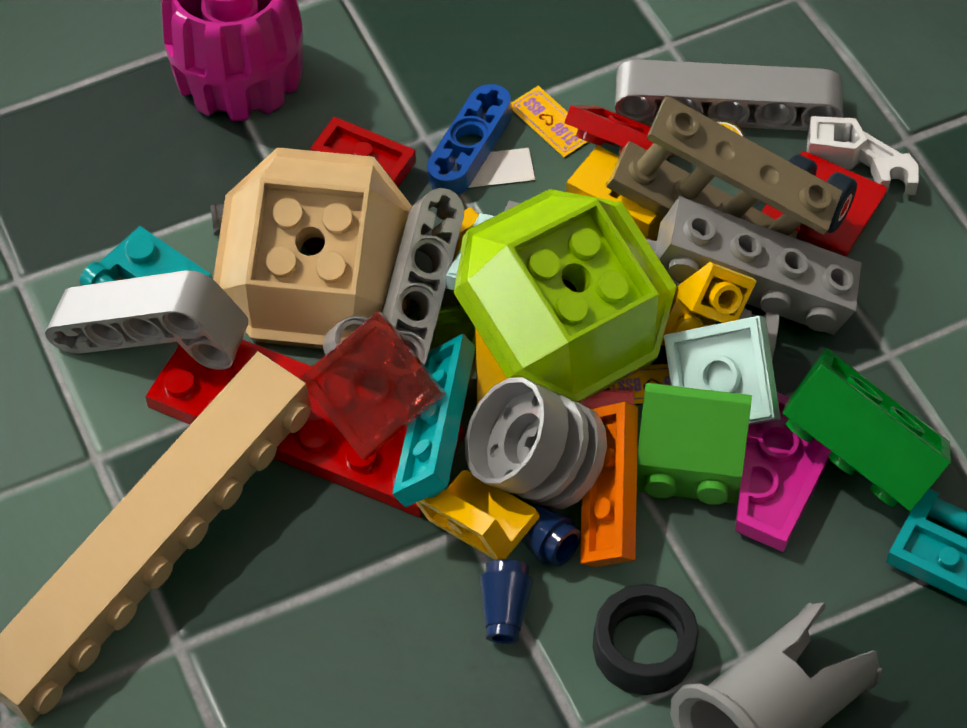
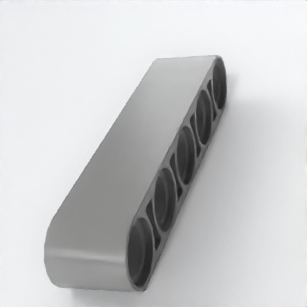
M629 60L621 64L616 72V113L638 122L653 123L666 95L715 122H725L741 128L808 131L811 116L843 118L842 78L833 70Z

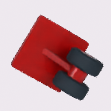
M803 151L800 155H793L788 160L789 162L842 190L828 231L825 234H821L802 223L795 229L798 232L797 237L820 248L847 257L885 198L887 188L809 152ZM768 204L762 210V213L775 220L783 214Z

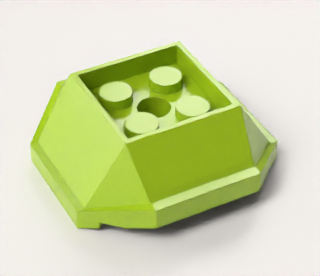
M548 189L468 229L463 236L454 294L507 378L524 377L548 388L557 395H563L574 402L582 403L586 399L649 366L658 358L677 286L622 202ZM562 279L570 281L576 287L577 292L569 290L564 285Z

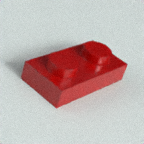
M335 116L310 148V151L375 157L397 187L400 186L416 163L415 149Z

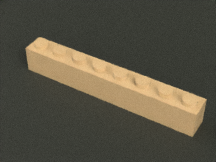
M259 351L256 352L0 633L1 703L30 725L40 714H46L56 706L66 684L78 671L83 672L94 663L99 655L100 646L113 631L124 628L131 621L136 613L137 604L151 589H157L164 584L170 576L173 564L187 548L192 549L202 541L207 533L208 524L222 509L226 510L234 505L242 493L243 485L256 470L262 471L271 463L276 454L277 447L290 432L296 433L303 427L312 408L305 382Z

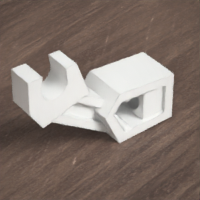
M811 116L807 136V152L847 170H851L862 162L871 168L870 171L874 181L887 188L886 193H888L891 179H900L906 185L905 194H916L918 164L909 153L901 154L862 130L856 118Z

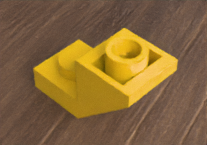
M709 262L676 287L664 335L715 325L716 321L725 323L738 320L757 281L752 277ZM664 336L661 343L663 346H665Z

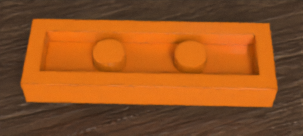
M620 402L592 409L600 416L606 428L607 450L603 468L593 487L582 498L580 564L593 568L636 561L638 407L628 402Z

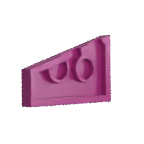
M777 392L781 419L748 426L735 531L784 552L830 460L828 454L831 450L815 438L811 443L804 441L788 428L786 422L789 418L782 414L790 397Z

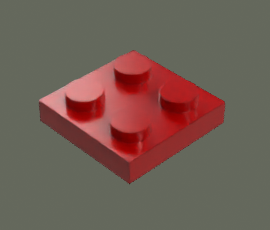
M570 105L564 121L565 124L577 128L576 137L600 146L603 145V142L611 145H620L619 154H621L622 149L629 141L646 150L653 144L652 141L646 139L651 129L650 126L598 105Z

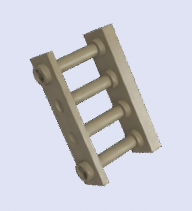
M668 95L663 99L646 138L653 142L651 147L646 150L629 141L622 149L606 186L663 218L677 198L681 196L795 239L798 234L795 229L802 223L821 234H825L829 229L842 190ZM671 153H674L697 167L690 174L666 161ZM716 176L740 189V191L733 197L709 183ZM760 200L783 214L775 220L752 206Z

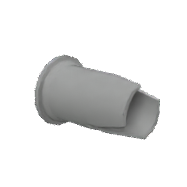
M808 603L799 612V615L708 686L701 683L686 684L679 689L671 698L670 715L674 728H821L865 690L870 691L880 682L882 668L879 665L877 652L872 650L825 667L810 679L796 661L811 641L808 630L826 607L824 603Z

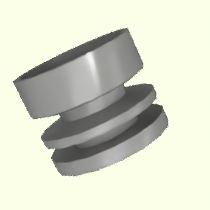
M524 377L507 378L488 391L479 401L469 421L465 438L466 462L473 476L487 485L507 493H516L524 500L535 502L547 509H565L579 502L595 484L603 468L607 450L606 428L597 412L563 395H557L548 388Z

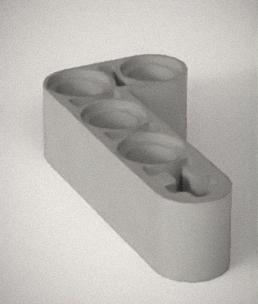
M445 188L431 190L411 207L380 322L361 316H351L331 328L324 338L323 349L327 359L339 368L392 383L403 381L417 374L424 367L446 288V274L453 261L464 218L462 200L455 192ZM432 207L437 208L436 216L443 220L434 228L435 213L428 211ZM430 230H432L431 235H425ZM416 251L424 252L430 257L433 264L431 273H425L417 267L414 260ZM404 298H410L418 304L420 308V318L418 321H413L404 314L402 309ZM344 330L351 331L358 336L361 343V350L358 355L351 354L343 348L341 334ZM392 345L399 346L406 352L408 357L406 369H400L391 362L389 350Z
M179 271L65 289L45 331V335L48 341L55 347L74 354L178 342L199 364L215 370H225L233 364L248 326V318L211 277L197 271Z

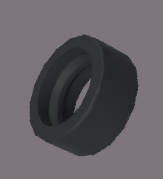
M641 584L621 589L609 596L597 613L593 635V651L596 665L609 682L625 692L652 695L670 690L680 684L693 667L699 635L694 612L682 597L665 587ZM646 615L659 618L669 624L676 632L678 639L677 649L672 657L660 663L647 665L632 662L621 655L614 646L613 634L616 626L625 619L634 616Z

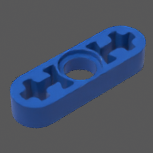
M487 84L476 88L471 93L428 160L427 169L432 190L445 188L459 195L468 189L512 118L511 97L504 87ZM483 109L488 110L485 114L486 121L484 120ZM467 134H477L482 137V140L474 145H463L458 142L462 136ZM454 158L457 159V161H456L457 171H453V170H452L453 167L455 166V159H454Z

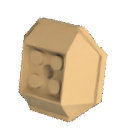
M277 147L225 195L213 280L218 283L247 316L248 326L245 332L253 342L323 349V342L327 332L345 318L361 316L380 322L408 213L412 205L375 157ZM314 237L325 240V245L318 254L307 256L301 253V247L306 240ZM404 298L402 301V309L405 315L408 314L410 298ZM346 330L342 332L341 343L347 352H352L361 346L360 340L355 333Z

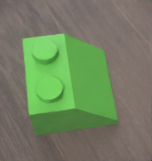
M646 383L637 453V492H644L656 498L677 496L699 499L704 503L712 505L725 502L737 504L743 474L752 395Z

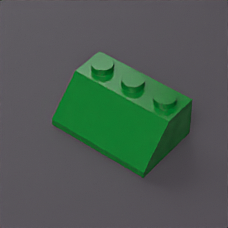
M828 348L817 359L785 404L782 414L789 418L786 425L792 432L809 443L814 438L831 450L828 457L836 466L850 475H853L856 471L861 473L873 483L870 487L871 491L883 502L894 508L900 503L911 511L951 463L950 441Z

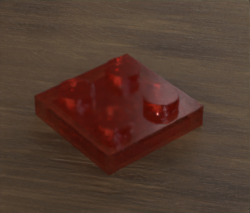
M379 311L373 314L299 378L306 383L307 389L359 457L364 460H368L446 394L387 317Z

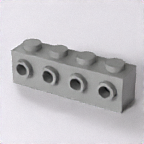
M681 196L677 198L660 222L655 254L670 277L678 282L685 281L706 264L712 262L752 277L757 281L746 304L762 309L764 312L777 313L779 316L807 325L812 330L832 335L856 311L861 262Z

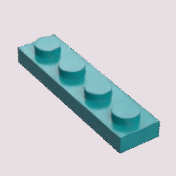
M464 334L429 351L427 361L420 370L392 495L405 507L424 498H433L448 487L476 348Z

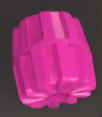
M161 0L164 45L181 95L192 94L197 111L206 116L211 115L216 110L225 111L231 121H246L249 119L252 110L258 109L266 114L276 111L285 103L284 93H293L298 88L302 77L303 29L298 0Z

